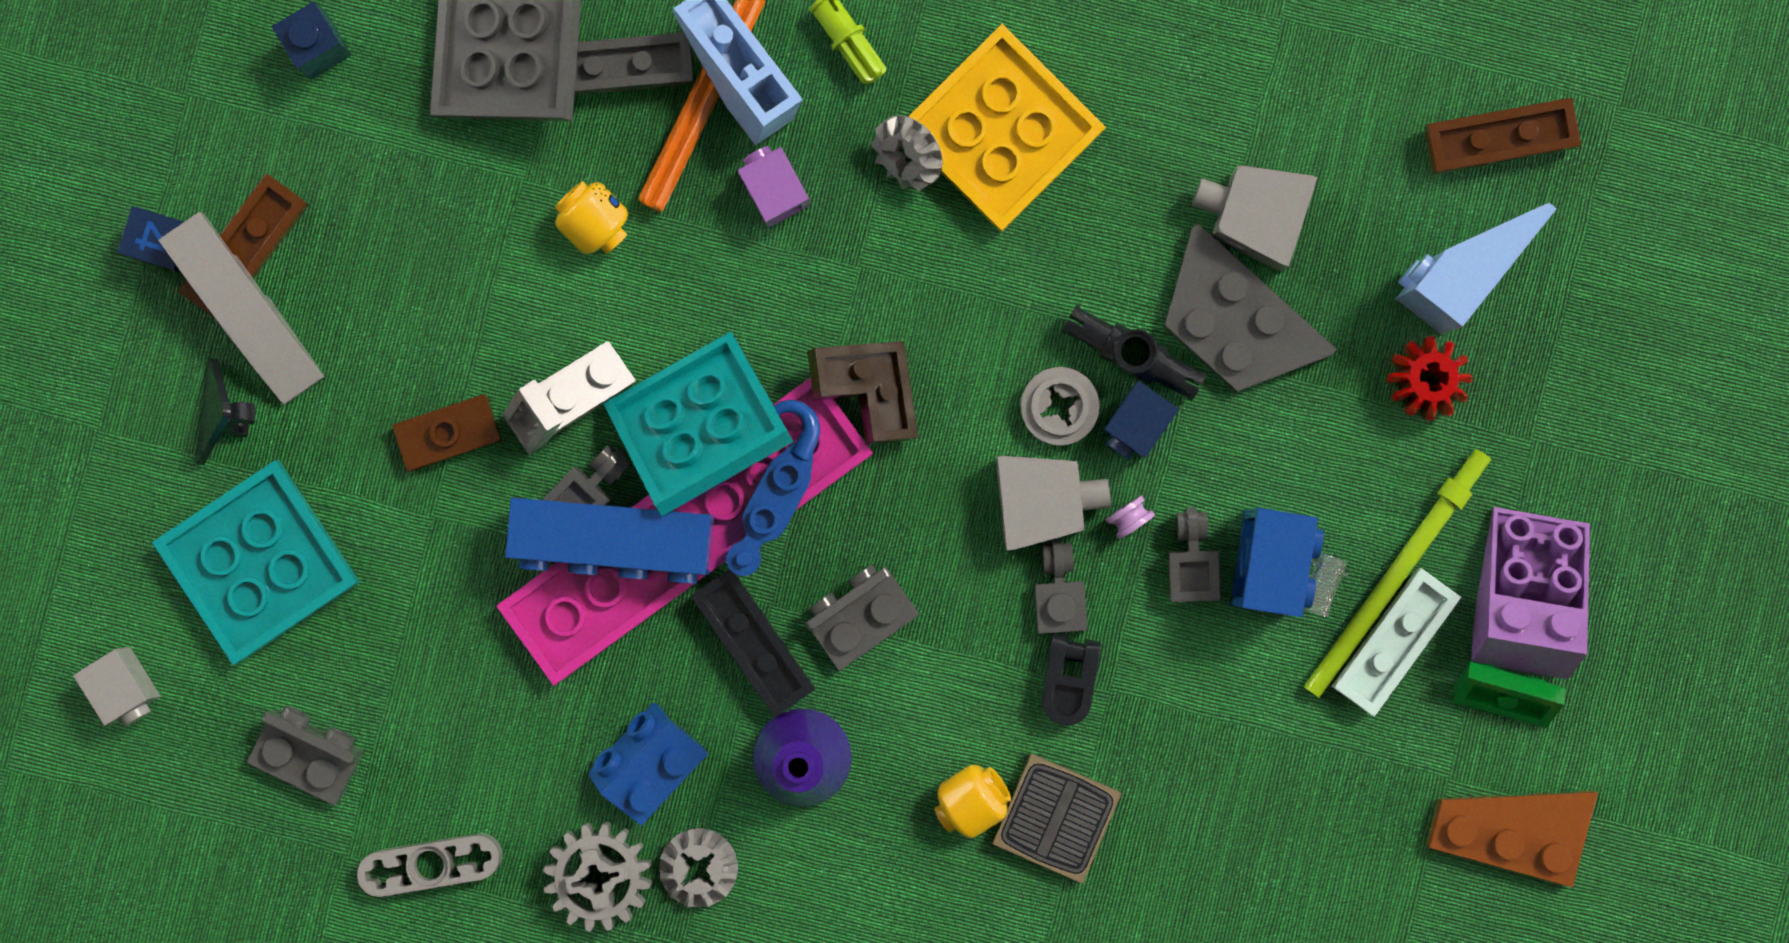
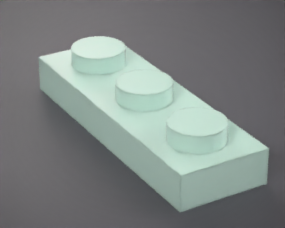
M1417 568L1331 687L1369 715L1375 717L1461 597L1422 568Z

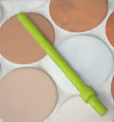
M1475 449L1454 479L1447 478L1437 492L1440 498L1305 683L1303 686L1316 697H1321L1456 509L1461 511L1473 494L1470 492V489L1490 463V457Z

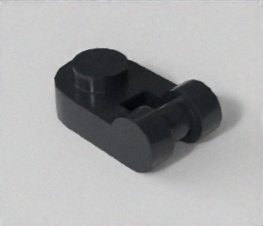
M1052 633L1042 690V707L1046 715L1053 722L1063 726L1074 725L1081 722L1088 715L1092 705L1101 641L1086 639L1084 644L1067 641V635ZM1064 660L1081 663L1080 677L1062 674Z

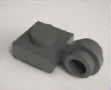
M609 444L590 463L589 466L595 471L591 478L577 466H574L543 500L605 506L611 498L597 485L604 479L611 486L631 465L624 458L627 453L620 447L615 450Z
M1186 507L1185 512H1176L1177 542H1187V551L1168 552L1170 602L1220 600L1219 551L1199 550V541L1208 540L1207 512H1197L1196 507Z
M1051 539V544L1042 545V564L1044 574L1053 573V583L1034 584L1037 633L1086 631L1087 616L1084 581L1064 582V573L1074 572L1072 543H1062V539Z

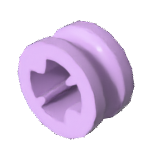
M1142 495L1105 519L1108 525L1114 524L1117 527L1118 532L1116 536L1119 540L1155 516L1153 510L1147 511L1143 507L1145 499Z

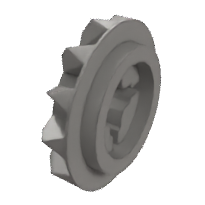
M897 115L887 118L875 129L877 135L871 142V146L878 152L875 163L884 165L887 169L886 179L896 177L902 189L913 186L918 191L938 179L943 165L942 153L936 139L923 124L913 118ZM901 146L904 148L905 154L898 151ZM905 156L912 159V161L907 163L905 161Z
M1066 367L1050 368L1033 377L1023 392L1020 404L1024 424L1038 440L1056 446L1072 444L1084 438L1094 427L1099 414V398L1093 384L1082 373ZM1049 387H1052L1054 393H1058L1061 399L1073 398L1078 395L1079 400L1073 402V405L1067 410L1071 426H1067L1065 420H1061L1058 414L1051 417L1049 415L1041 417L1040 414L1045 412L1046 408L1052 404L1050 398L1052 394L1048 389Z
M695 828L679 833L667 844L660 857L661 882L669 896L686 907H710L724 899L733 888L738 874V861L733 847L723 836L709 829ZM682 853L696 861L701 860L703 857L706 858L710 853H713L714 856L709 861L710 864L706 870L714 884H711L708 880L705 881L699 876L693 881L690 879L685 884L683 880L687 877L686 874L690 866Z

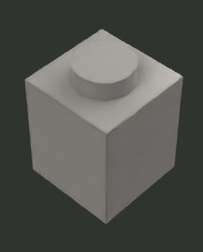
M131 647L114 649L73 675L104 726L122 722L124 727H128L151 713L148 704L161 697Z

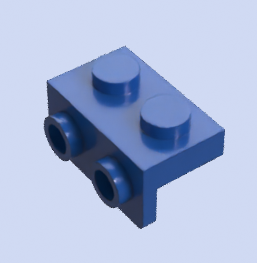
M652 703L646 711L640 712L631 720L627 731L611 748H607L599 754L594 762V766L589 771V776L602 796L642 826L708 755V752L698 741L674 723L659 705Z

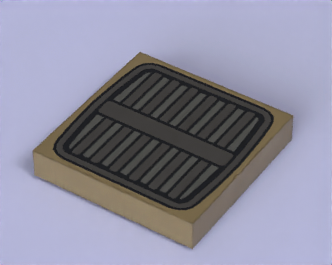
M1030 753L1012 794L1011 801H1009L1007 806V815L1000 822L992 844L1083 884L1122 793L1041 756Z

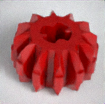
M1434 336L1424 338L1422 349L1413 340L1406 343L1404 346L1408 358L1400 354H1396L1391 358L1392 364L1402 370L1401 373L1396 372L1386 376V382L1391 384L1400 383L1401 390L1394 392L1390 396L1392 401L1397 402L1407 397L1409 400L1405 406L1404 413L1412 416L1421 407L1422 416L1425 421L1434 420L1437 409L1444 416L1452 415L1454 413V406L1451 400L1463 403L1468 398L1465 391L1457 387L1458 384L1463 385L1473 381L1471 374H1459L1458 367L1468 362L1467 356L1462 355L1452 360L1450 356L1454 351L1455 344L1447 341L1438 350ZM1429 370L1431 375H1438V384L1430 386L1432 391H1429V384L1427 382H1420V373Z

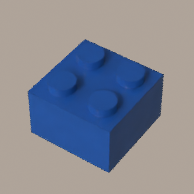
M1263 508L1244 509L1229 606L1303 618L1304 608L1312 607L1316 589V580L1309 578L1312 558L1319 559L1323 545L1324 531L1317 528L1318 517Z

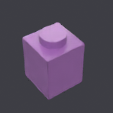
M766 146L743 159L746 166L738 170L739 175L768 228L811 206L809 197L782 147L771 151L769 146Z

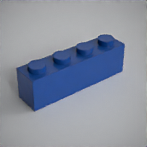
M511 497L505 558L519 559L518 568L548 571L549 561L568 563V573L598 575V566L618 567L617 577L647 579L648 570L667 571V581L697 584L698 574L707 575L710 573L715 515L671 511L661 516L658 510Z

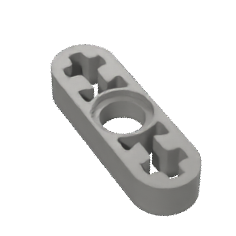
M485 833L382 849L371 853L361 861L357 870V879L360 887L367 894L375 897L478 881L489 877L499 868L503 852L499 842L493 836ZM474 843L479 844L482 851H490L491 859L484 863L483 870L478 869L476 862H466L457 866L460 875H453L454 857L449 847H456L455 857L472 852L474 850ZM433 851L440 855L444 868L439 877L430 879L420 874L417 868V860L422 852ZM400 855H407L406 872L412 883H405L406 873L391 876L386 880V886L381 885L379 878L371 879L370 870L377 867V860H382L384 868H392L404 864Z

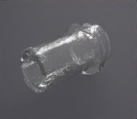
M1321 552L1319 559H1312L1311 564L1314 565V569L1310 578L1316 580V589L1312 607L1304 608L1305 610L1328 618L1329 610L1342 576L1348 577L1349 573L1345 571L1347 561Z

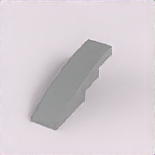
M198 212L158 240L225 332L283 405L325 378L270 297L264 295L238 256L232 254L204 213Z

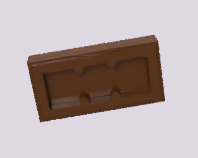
M482 394L392 425L407 472H412L503 441L487 394Z

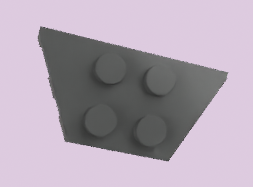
M1197 223L1190 230L1184 258L1179 268L1174 286L1175 290L1163 327L1234 392L1331 356L1337 350L1203 227Z

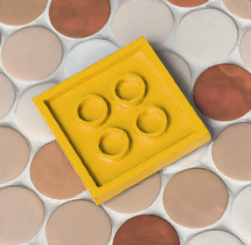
M1003 24L908 116L923 124L936 139L943 159L941 174L1000 233L1106 128Z

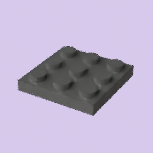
M439 0L430 115L439 119L572 122L581 0Z

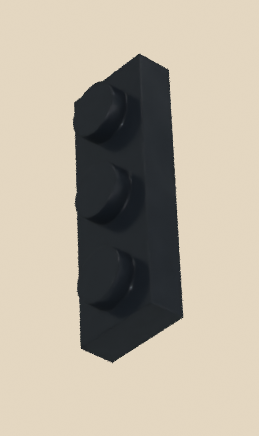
M728 569L691 595L693 601L774 717L816 689L738 575Z

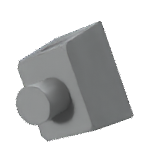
M1237 166L1231 174L1228 186L1201 178L1192 206L1218 214L1212 233L1215 239L1274 270L1282 272L1290 265L1317 177L1249 166Z
M999 456L995 458L1004 549L1006 551L1084 531V510L1111 507L1108 479L1080 481L1077 461Z

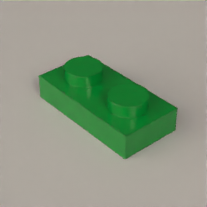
M1470 661L1454 684L1452 702L1547 728L1565 704L1566 688L1549 684L1541 678L1524 677L1500 670L1491 664H1478Z

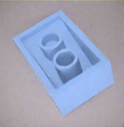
M1550 203L1544 204L1446 249L1433 257L1426 254L1420 261L1416 260L1402 275L1398 283L1404 288L1395 299L1440 335L1463 327L1557 208Z

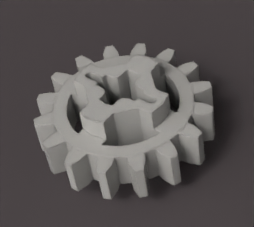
M604 822L599 833H594L591 824L585 823L581 827L582 837L578 838L572 831H568L563 835L568 847L564 848L555 845L550 850V853L558 862L547 864L544 867V873L554 876V881L548 884L544 891L549 894H558L559 899L555 902L552 909L555 912L566 907L570 911L566 922L569 925H572L581 917L585 919L586 931L591 932L597 920H602L606 931L612 930L615 922L614 916L618 915L625 923L633 917L628 907L629 904L638 908L644 905L646 900L638 893V889H649L652 885V880L642 877L641 872L648 869L652 864L651 860H638L636 854L644 845L640 841L629 846L625 842L629 830L626 828L617 836L611 835L610 822ZM603 845L615 849L624 859L616 860L604 852ZM578 849H581L580 857L582 863L578 870L566 874L571 856ZM594 865H597L599 872L614 873L602 884V888H599L597 881L581 880L593 870ZM630 879L629 889L625 897L615 904L614 888L617 883ZM579 893L591 900L593 908L583 905L572 894Z

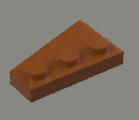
M1591 790L1554 794L1533 793L1516 796L1495 795L1438 798L1426 846L1431 849L1573 888L1598 792Z

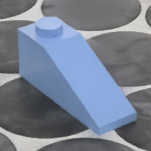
M685 0L673 9L674 16L726 108L755 145L794 120L803 99L727 0Z

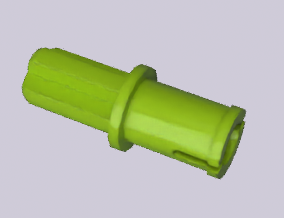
M816 0L809 10L815 15L833 41L831 45L834 52H841L861 83L871 84L881 78L886 72V67L863 35L866 30L862 24L856 25L840 0Z

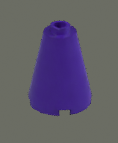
M798 708L779 714L762 729L754 748V768L761 785L775 799L788 805L807 807L825 802L840 790L850 771L852 753L847 735L833 718L816 710ZM794 758H802L807 762L808 770L798 771L790 765V761Z

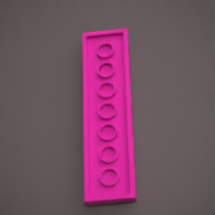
M811 377L773 404L774 406L785 400L804 402L814 410L819 419L821 432L813 453L811 480L797 509L873 455L834 399L814 400ZM792 413L779 415L794 442L672 510L673 512L715 515L710 573L726 562L728 550L732 545L745 538L746 531L743 526V514L769 464L774 458L795 443L802 431V422L796 415ZM650 495L631 507L657 510ZM556 562L548 568V571H543L496 607L553 686H555L685 592L694 583L667 581V571L648 570L647 579L617 577L618 567L598 566V575L568 573V563ZM698 574L697 582L707 575Z

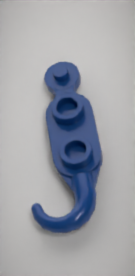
M785 400L774 405L778 415L783 413L796 415L802 422V431L797 441L769 464L743 514V526L746 531L745 538L732 545L726 556L729 569L736 575L748 576L756 572L761 563V546L767 541L780 537L785 531L809 487L813 453L818 444L821 431L819 419L814 410L804 402Z

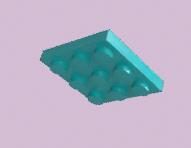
M731 331L603 403L661 516L794 442Z
M274 460L152 542L232 665L240 664L361 583L282 463L278 460Z

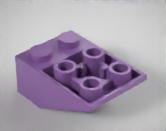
M1493 507L1473 618L1471 662L1491 664L1500 668L1569 680L1587 656L1589 523Z

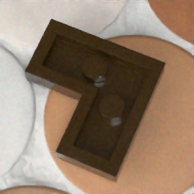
M904 341L820 347L807 351L814 400L859 397L866 445L911 441L918 438Z

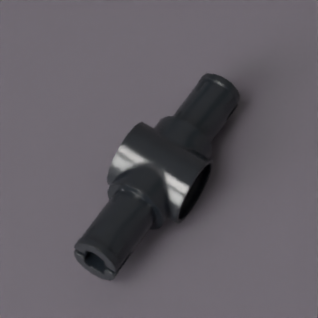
M1075 305L1069 318L1083 326L1068 319L1061 332L1100 351L1099 357L1112 363L1113 367L1120 374L1129 377L1136 376L1149 384L1154 380L1183 395L1191 402L1199 388L1189 384L1185 379L1199 386L1202 385L1206 377L1205 372H1200L1168 355L1169 349L1156 343L1154 337L1147 331L1140 329L1131 330L1118 322L1113 326L1081 309L1078 305ZM1135 340L1146 349V359L1142 365L1132 366L1123 360L1121 348L1124 342Z

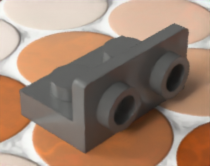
M871 564L848 581L853 587V590L839 600L836 599L833 593H830L808 609L813 618L807 621L805 625L810 632L812 631L839 671L920 615L887 567L877 572L873 564Z
M284 705L282 710L276 708L266 711L262 719L266 724L246 763L334 806L338 805L365 752L353 745L356 739L350 734L333 727H328L325 732L309 724L311 716L291 706Z

